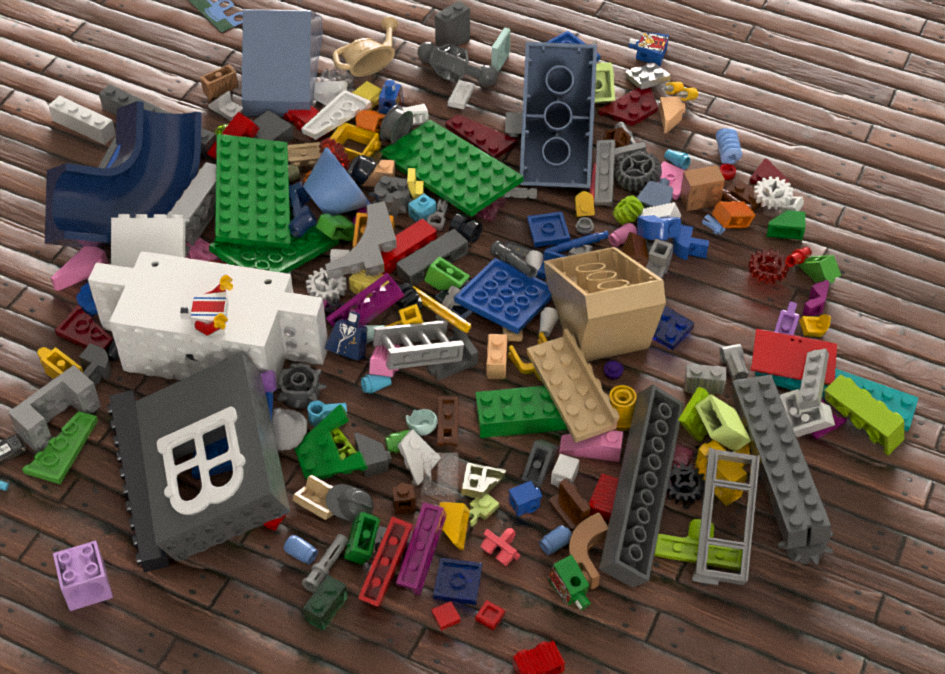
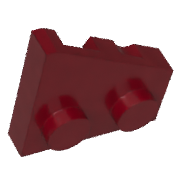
M765 158L750 177L749 183L757 186L758 181L762 182V178L769 180L770 176L772 179L779 177L780 181L785 179V184L790 181Z

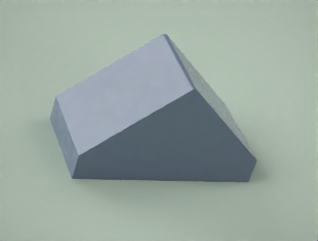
M243 9L241 101L244 116H261L270 110L279 117H284L288 110H310L311 106L313 107L314 84L317 79L323 37L322 16L311 10Z
M526 42L520 174L523 175L524 182L519 184V186L590 189L597 60L596 44Z

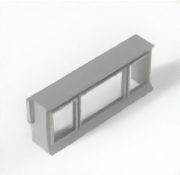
M709 448L705 457L708 460L696 570L693 572L692 582L718 585L720 581L744 585L748 581L760 455L754 456ZM724 460L750 464L749 484L716 479L717 461ZM715 486L748 491L743 542L709 537ZM714 545L742 550L740 574L706 569L708 546Z

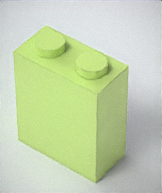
M712 394L695 405L710 437L734 452L751 442L736 410Z

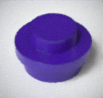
M617 361L607 362L604 366V373L609 379H618L623 374V366Z

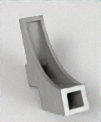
M385 201L367 205L368 220L362 238L345 256L325 264L328 279L340 278L349 273L357 274L361 270H365L366 276H377L384 272V263L380 252H389L397 248L396 237Z

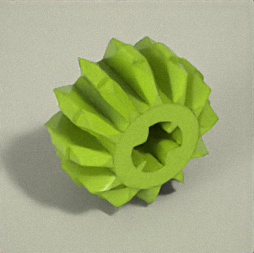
M634 195L627 196L614 207L612 214L619 223L625 225L634 222L642 214L644 207Z

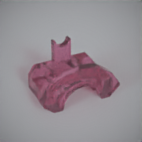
M503 197L498 198L476 213V216L488 221H495L498 209L504 207L506 199Z

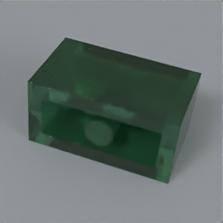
M327 575L303 607L305 621L323 631L348 598L346 584Z

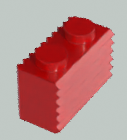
M601 473L589 502L591 507L589 516L600 513L605 522H610L619 481L618 478Z
M554 641L541 642L534 649H524L513 656V668L516 674H560L565 671V662Z

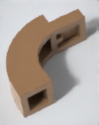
M600 513L583 520L573 531L569 544L568 556L572 554L588 581L590 589L599 586L600 575L587 553L593 546L606 540L608 526Z

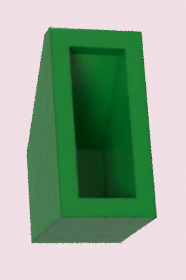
M787 210L769 221L766 237L803 240L806 228L805 212Z

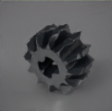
M408 283L399 286L405 295L396 302L399 310L417 304L420 310L423 307L422 299L419 297L416 289Z

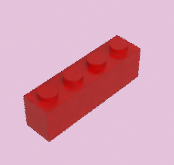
M422 218L395 235L397 248L389 252H380L384 263V272H381V274H391L397 269L396 263L401 259L408 257L416 250L436 240L437 230Z
M393 516L391 517L358 599L377 607L382 605L414 528L413 524Z

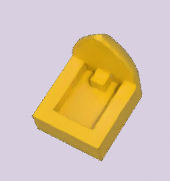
M582 191L576 195V217L595 215L593 195L589 192Z
M826 314L819 317L802 316L799 322L804 336L822 337L829 329L831 316Z

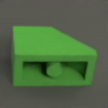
M834 255L811 256L803 263L798 264L815 283L828 280L829 284L835 282V278L841 276Z
M439 256L429 266L424 281L441 291L448 290L451 286L460 288L469 279L470 275Z

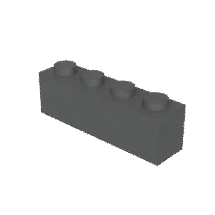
M455 229L444 233L438 239L431 241L428 245L416 250L413 254L396 263L397 276L404 283L416 286L425 280L429 266L439 256L452 264L468 254V241Z

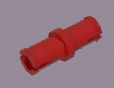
M809 247L796 249L785 258V263L789 267L801 264L806 258L811 256L812 251Z

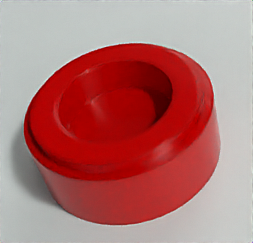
M722 164L719 167L725 180L735 178L736 168L733 165Z

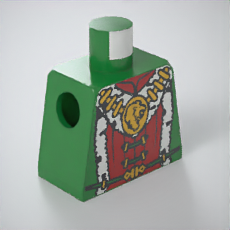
M572 554L553 564L548 580L564 603L570 605L575 602L580 611L587 608L591 604L586 596L589 583Z

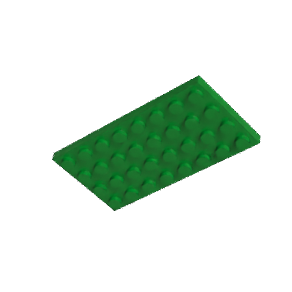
M432 120L425 122L403 136L394 145L391 144L380 151L382 153L381 159L393 160L395 168L407 176L408 168H415L416 181H423L424 187L471 217L524 182L523 175Z
M217 134L215 241L289 249L290 229L288 225L290 224L287 142Z

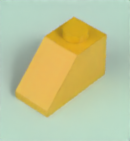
M440 502L439 507H443L447 514L442 530L459 550H464L470 510L464 503Z

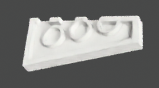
M343 90L302 127V133L311 138L318 139L355 117L359 111L372 107L371 101Z

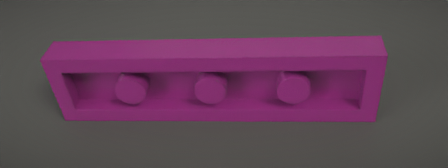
M386 273L326 319L334 327L335 319L342 316L339 320H347L349 312L353 311L361 314L358 324L366 325L405 295L393 278ZM389 281L388 284H386L385 286L381 287V285H383L385 282Z
M423 502L396 584L412 589L414 594L421 595L447 516L443 507Z

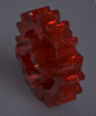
M330 137L320 142L318 146L320 148L319 152L322 154L324 149L328 147L347 171L351 160L348 158V153H345V148L339 142L336 143L335 139L331 140Z
M765 248L762 249V252L757 250L755 255H751L748 264L749 272H753L752 277H759V282L762 279L765 280V284L768 281H771L773 284H775L776 280L781 282L782 278H786L789 266L785 263V255H779V251L773 252L771 248L769 251H766Z

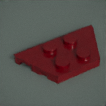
M650 87L642 90L636 88L599 109V115L603 117L606 114L612 116L615 121L634 126L658 112V105Z

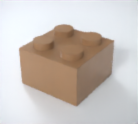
M718 165L683 172L680 198L686 211L714 207L721 201L725 179Z

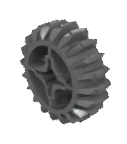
M639 150L638 153L626 154L625 158H620V162H616L614 170L615 180L623 190L628 189L630 193L634 190L638 193V191L644 189L649 181H660L662 176L661 163L657 157L653 156V153L648 154L647 151L641 153Z

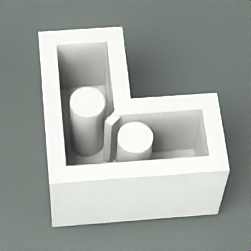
M799 389L780 395L795 436L799 437L835 425L829 405L821 402L820 406L800 409L798 405Z

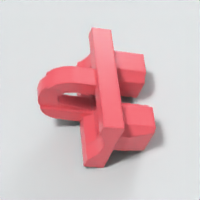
M512 528L506 529L500 538L488 529L483 533L486 538L480 547L490 555L497 546L502 549L496 559L504 566H507L513 558L518 560L521 556L517 553L516 549L510 546L516 535L515 530Z

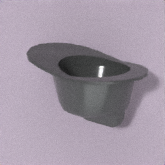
M339 484L332 487L326 495L327 508L337 517L353 522V519L360 512L370 515L373 513L374 505L372 498L361 489Z

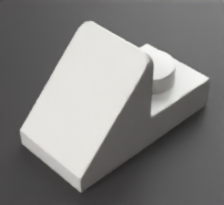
M230 91L219 96L208 105L210 109L230 121L237 112L243 114V107L231 101Z

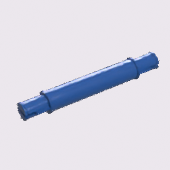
M608 231L596 232L556 244V246L546 249L560 254L574 247L578 248L583 245L599 242L608 238L609 233Z

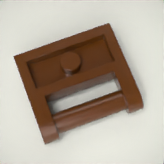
M737 179L727 189H723L721 198L723 201L745 202L751 208V211H755L761 205V202L756 203L754 188L740 179Z

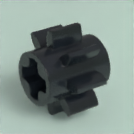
M337 298L334 299V302L327 301V308H324L327 312L325 317L327 318L335 311L334 307L339 309L345 302L339 304V299Z

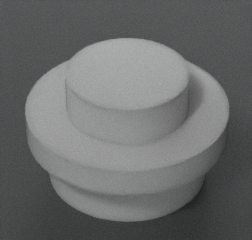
M580 218L576 223V230L581 234H589L594 229V224L589 218Z

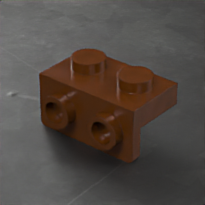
M567 478L560 481L559 493L549 498V503L568 528L573 531L583 520L589 517L591 507L588 501L582 499L579 495L577 487L571 484Z

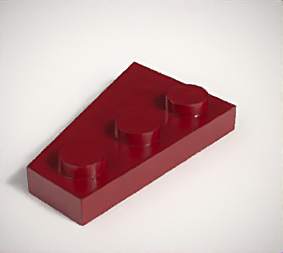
M79 305L55 329L56 335L85 349L91 343L107 351L113 340Z

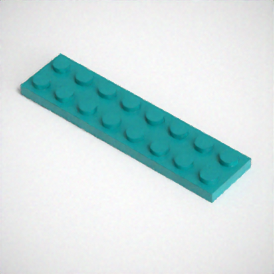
M835 368V379L840 374L845 378L852 379L856 386L862 390H867L875 400L882 401L890 411L900 414L904 419V431L908 432L919 397ZM756 372L755 377L771 374ZM772 375L775 385L792 391L801 389L802 380ZM824 385V386H823L822 399H824V400H825V389H826L829 385Z

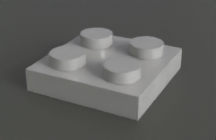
M647 63L645 66L634 67L629 71H625L626 78L641 90L671 81L670 74L656 63Z

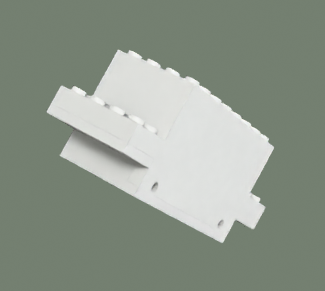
M141 251L134 268L96 263L88 279L103 330L112 331L123 371L129 373L183 380L243 353L261 373L273 370L276 374V382H278L285 359L323 365L328 351L325 349L328 338L323 298L293 293L291 274ZM228 275L233 279L231 282L233 289L230 291L226 289L229 310L225 334L213 333L206 336L199 331H195L192 327L191 319H181V307H192L194 296L212 291L220 284V278Z

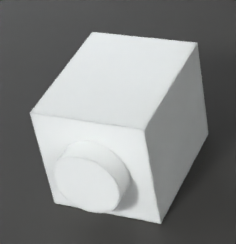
M560 454L552 471L551 484L559 488V482L566 478L573 484L579 470V460Z

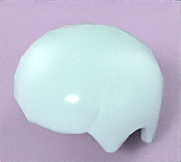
M413 410L410 417L406 415L408 429L410 431L414 430L419 436H426L437 427V416L431 410Z

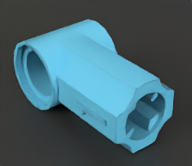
M312 401L307 408L309 424L316 427L340 404L344 407L347 414L346 403L324 404L321 401Z

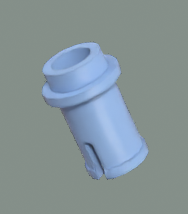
M709 214L704 217L708 221L702 220V224L712 229L715 234L721 235L725 231L722 225Z

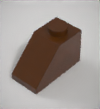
M629 232L622 252L646 268L649 257L645 238Z

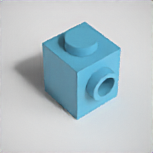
M426 194L419 196L408 204L409 217L415 222L422 218L426 221L428 216L436 211L437 204L435 200L429 198Z

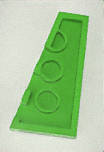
M78 411L61 429L62 432L57 437H53L48 442L49 445L42 452L39 451L34 456L35 460L22 469L23 473L61 484L98 422L97 416Z

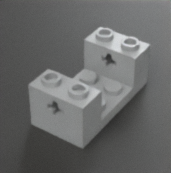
M73 365L8 413L17 435L32 450L38 453L49 445L48 442L52 439L47 423L53 417L66 410L70 405L77 411L91 414L96 412L101 407L94 382Z

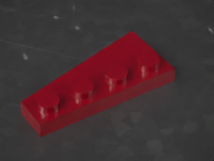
M458 114L445 122V127L495 159H498L517 145V139Z

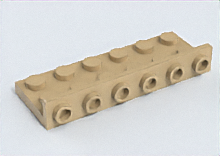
M568 329L563 330V337L527 348V354L575 443L616 429L617 420H619L618 412L615 408H612L608 394L603 392L600 380L595 378L590 363L587 364L583 350L578 348L575 336L571 335Z

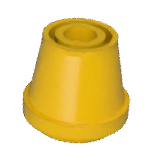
M619 385L610 391V404L613 409L617 410L619 415L615 430L627 431L631 427L637 395L631 387Z

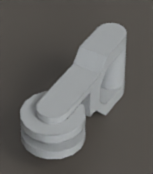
M439 199L437 211L429 215L426 220L436 230H444L448 201L444 200L443 202V199ZM438 219L441 220V223H435L432 220Z

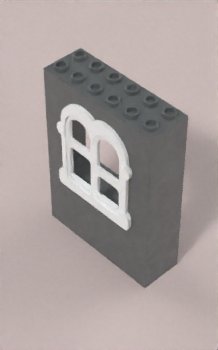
M243 353L135 401L155 543L177 562L291 512L261 372ZM227 437L228 452L207 460L205 446ZM194 451L197 452L193 459L177 466L174 464V460ZM231 460L233 466L231 480L224 486H213L210 481L209 470ZM194 466H199L202 489L196 498L184 501L179 495L177 475Z

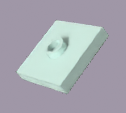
M509 28L503 29L492 46L491 66L496 69L497 73L510 55Z

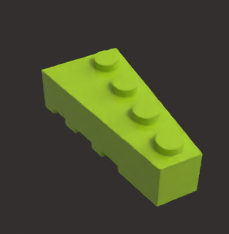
M840 374L825 389V400L844 417L849 415L853 425L859 430L863 428L874 444L878 441L884 447L883 452L886 455H889L904 441L903 417L896 412L890 411L882 401L875 400L867 390L860 389L852 379L845 378Z

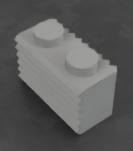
M686 364L684 376L685 392L688 391L690 393L692 391L694 393L698 387H701L709 394H723L726 383V367Z

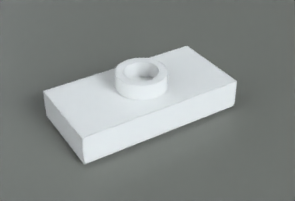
M459 80L448 100V106L464 110L475 88V84Z

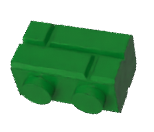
M360 512L353 519L344 555L345 559L364 564L371 558L380 523L378 517Z

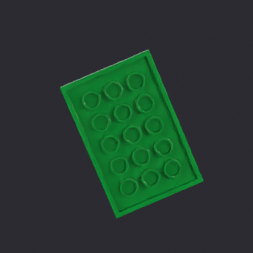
M289 205V215H290V222H291V221L293 220L294 216H293V214H292V210H293V209H292V207ZM315 225L309 228L302 238L294 237L290 233L289 249L215 241L209 245V251L229 265L288 273L339 244L340 239L332 240Z

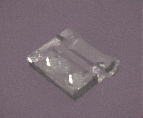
M421 453V459L423 460V488H421V495H458V453ZM431 460H438L437 488H431Z

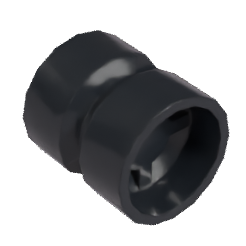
M459 212L452 219L449 231L455 229L469 243L474 244L482 233L483 224L475 219L470 220L468 216Z

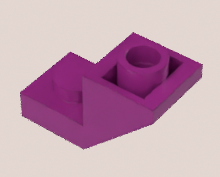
M828 280L815 283L812 286L809 296L810 300L805 303L802 316L815 317L822 314L830 283Z

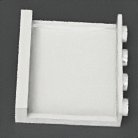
M118 214V218H111V265L134 268L141 251L185 258V222H190V219L183 218V215H172V218H165V215L154 214V218H147L146 214H136V218H130V214Z

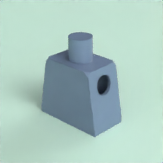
M661 178L659 183L649 181L637 198L645 209L647 207L666 205V203L672 202L673 188L669 186L670 182L665 178Z

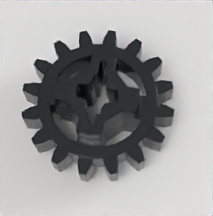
M681 463V467L673 464L666 494H669L668 500L674 498L675 504L682 501L684 506H686L687 501H690L691 504L695 503V499L700 501L702 495H704V473L699 474V468L692 469V464L688 467H685L684 463Z

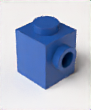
M532 481L509 489L508 501L517 517L526 513H532L540 508L542 494L540 489L533 485Z

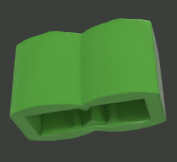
M322 214L318 219L316 227L332 240H339L341 238L345 241L353 240L355 224L343 215L332 216L331 214Z

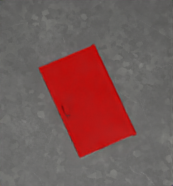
M756 329L750 370L802 380L807 353L813 350L827 349L829 357L824 385H830L835 380L837 343Z

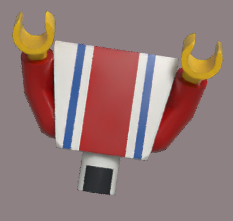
M224 275L220 278V284L212 291L194 296L192 307H181V319H191L193 329L206 336L213 333L225 334L229 310L226 289L228 291L233 289V284L231 283L233 279L228 275Z

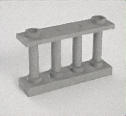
M447 320L374 328L373 346L385 345L388 350L386 366L389 370L462 361L464 349L462 341L450 342L446 337ZM439 339L441 343L432 344L430 340ZM421 341L423 345L414 346L412 342ZM403 343L405 347L395 348L393 344Z

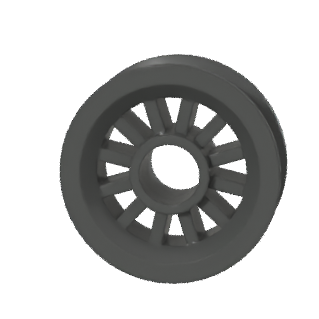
M400 105L392 107L382 121L380 137L383 140H390L391 144L394 145L397 140L410 132L414 119L413 113L411 111H404Z

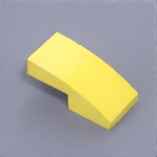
M408 168V188L413 199H416L424 194V182L416 181L415 168Z

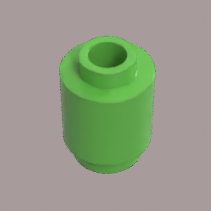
M409 430L389 434V437H385V444L389 453L393 452L396 454L400 452L398 444L407 435Z

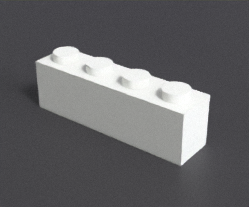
M58 96L48 105L53 121L105 145L116 135L111 119L64 97Z

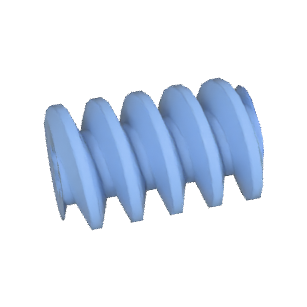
M723 128L716 132V139L721 162L732 165L742 157L738 133L734 129Z

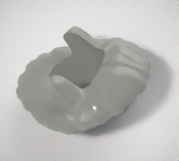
M273 409L272 427L278 451L297 447L305 437L308 423L300 412L290 409Z

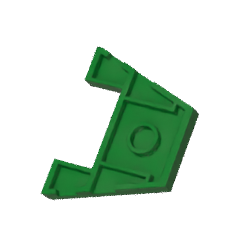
M341 404L329 413L294 448L306 480L310 475L322 480L340 473L350 474L354 470L360 469L364 471L368 469L364 456L360 451L343 460L340 456L331 431L349 422L346 411Z

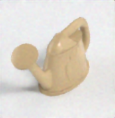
M385 17L381 21V27L386 31V39L383 44L371 38H363L335 50L332 54L335 67L339 70H350L351 74L357 77L369 76L385 68L395 56V50L392 48V33L398 28L397 19ZM341 54L347 64L340 63L339 56Z

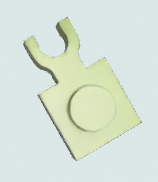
M486 494L483 498L474 499L470 503L469 517L473 518L470 520V526L473 527L479 517L486 520L499 508V502L489 494Z

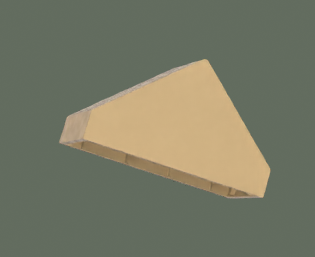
M616 247L544 261L546 282L552 294L554 306L558 311L562 329H568L570 334L575 336L577 346L583 350L586 362L649 349L666 305L663 279Z

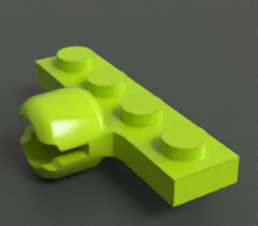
M694 519L690 522L688 536L685 538L658 534L654 556L696 563L701 519ZM712 522L710 527V538H713L715 527ZM709 545L706 565L740 571L742 550Z

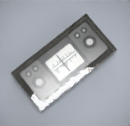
M17 433L0 442V465L27 451L25 444Z

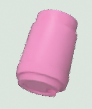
M627 223L608 236L611 245L616 248L624 245L629 232L637 235L635 226L632 223Z

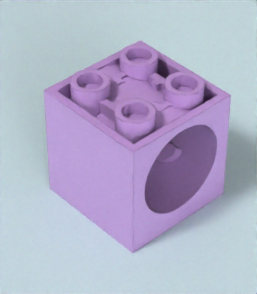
M96 540L53 553L61 591L70 611L113 598L105 563Z

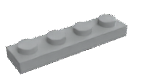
M615 140L597 141L595 206L613 205Z
M827 349L813 350L807 353L798 400L800 409L817 407L821 404L829 357Z

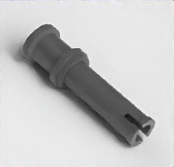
M498 240L492 244L490 249L492 255L498 256L501 261L511 264L528 278L536 274L537 270L535 267L517 256L514 250L506 247L502 241Z

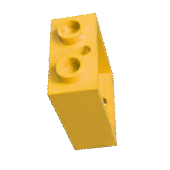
M348 123L338 126L326 143V147L329 148L338 160L351 163L359 155L371 157L381 146L379 133ZM347 139L368 145L363 153L342 147Z
M715 440L708 444L704 443L698 449L695 469L699 468V474L704 473V480L706 478L708 460L705 457L708 449L713 448L725 451ZM717 461L716 479L739 483L746 482L748 473L737 462ZM715 486L714 494L725 506H728L742 497L743 490Z

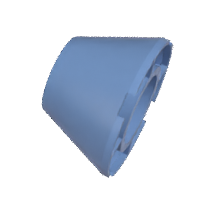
M326 147L303 185L307 193L324 214H331L332 216L370 205L371 203L329 148Z

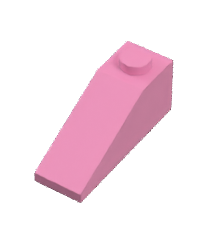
M84 246L51 277L54 289L59 291L89 279L96 263L109 264L106 252L98 247Z
M612 430L576 443L571 434L562 435L559 454L619 462L623 432Z

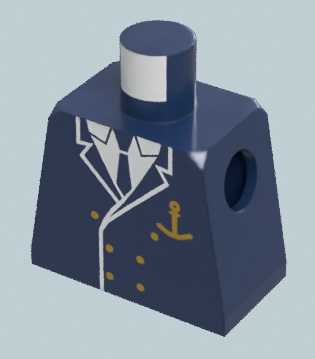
M350 311L347 320L337 321L325 349L357 361L365 358L368 328L358 324L361 314Z

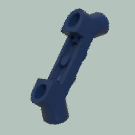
M301 181L294 185H289V203L293 209L292 214L294 218L288 225L290 233L297 238H302L309 228L317 225L315 216L309 207L304 204L310 200V196L304 189V184Z

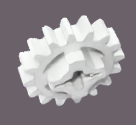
M770 176L769 180L762 178V182L758 181L757 186L754 187V198H756V203L761 202V207L767 205L768 209L774 207L777 210L778 206L784 208L785 204H790V200L793 198V188L790 187V183L785 184V179L780 181L779 177L772 179Z
M320 268V272L314 270V276L309 275V280H306L307 293H310V296L321 297L325 301L333 302L334 298L340 299L339 295L344 296V290H347L346 277L328 279L326 270Z

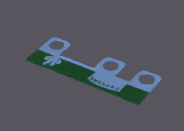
M189 0L221 33L243 23V20H234L236 15L243 16V12H237L229 17L222 12L234 6V3L230 0H219L215 3L211 0ZM223 1L229 2V6L225 8L220 7L219 4Z

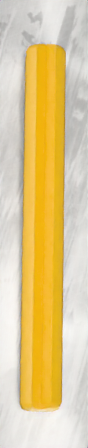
M413 286L422 299L423 305L461 331L469 332L471 328L470 323Z

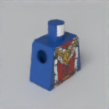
M644 32L640 40L630 39L629 48L637 50L636 58L638 60L656 63L658 66H661L668 47L669 35Z
M393 80L385 81L379 96V113L386 115L392 107L396 105L402 107L404 102L402 85L396 84Z

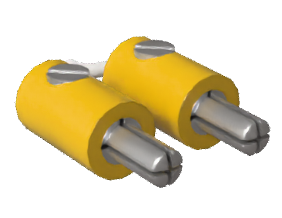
M668 82L663 87V91L668 95H677L682 101H692L698 97L697 89L684 88L681 82Z

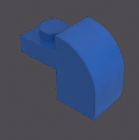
M655 215L638 217L637 235L643 238L664 241L668 240V238L680 237L681 219L678 217L663 219Z
M681 225L680 237L672 238L674 254L684 260H687L688 255L706 258L709 240L692 238L693 227Z

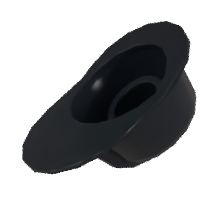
M376 152L371 157L359 155L352 160L347 173L355 179L358 187L367 181L370 173L379 163L382 157L381 152Z

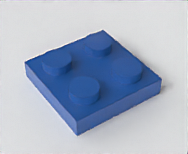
M563 212L527 216V223L534 247L570 241Z

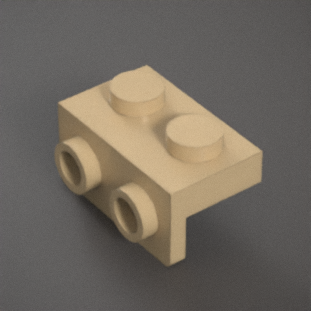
M320 142L288 145V165H298V168L306 165L314 167L321 156Z
M310 475L306 486L294 494L292 501L325 520L334 515L326 505V495L332 486Z

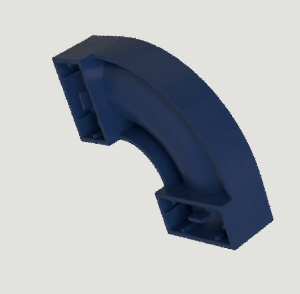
M140 101L118 108L116 114V145L121 146L118 157L109 168L65 163L47 170L45 244L70 247L110 246L111 218H118V214H130V218H136V214H146L147 218H154V214L167 215L168 212H171L176 201H179L184 190L189 187L192 179L198 173L201 153L202 112L195 111L183 114L158 113L144 109V102Z

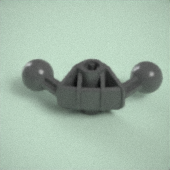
M424 42L418 48L417 54L419 59L429 63L440 77L457 82L467 74L476 77L482 86L489 87L494 85L498 79L496 69L490 65H485L481 68L469 65L467 50L452 44L437 47L432 42Z

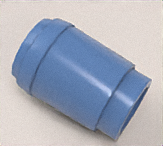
M560 525L539 541L540 547L547 555L555 553L570 543L572 533L568 527L565 528L563 525Z
M291 535L284 545V550L288 555L308 565L315 560L318 554V550L297 535Z

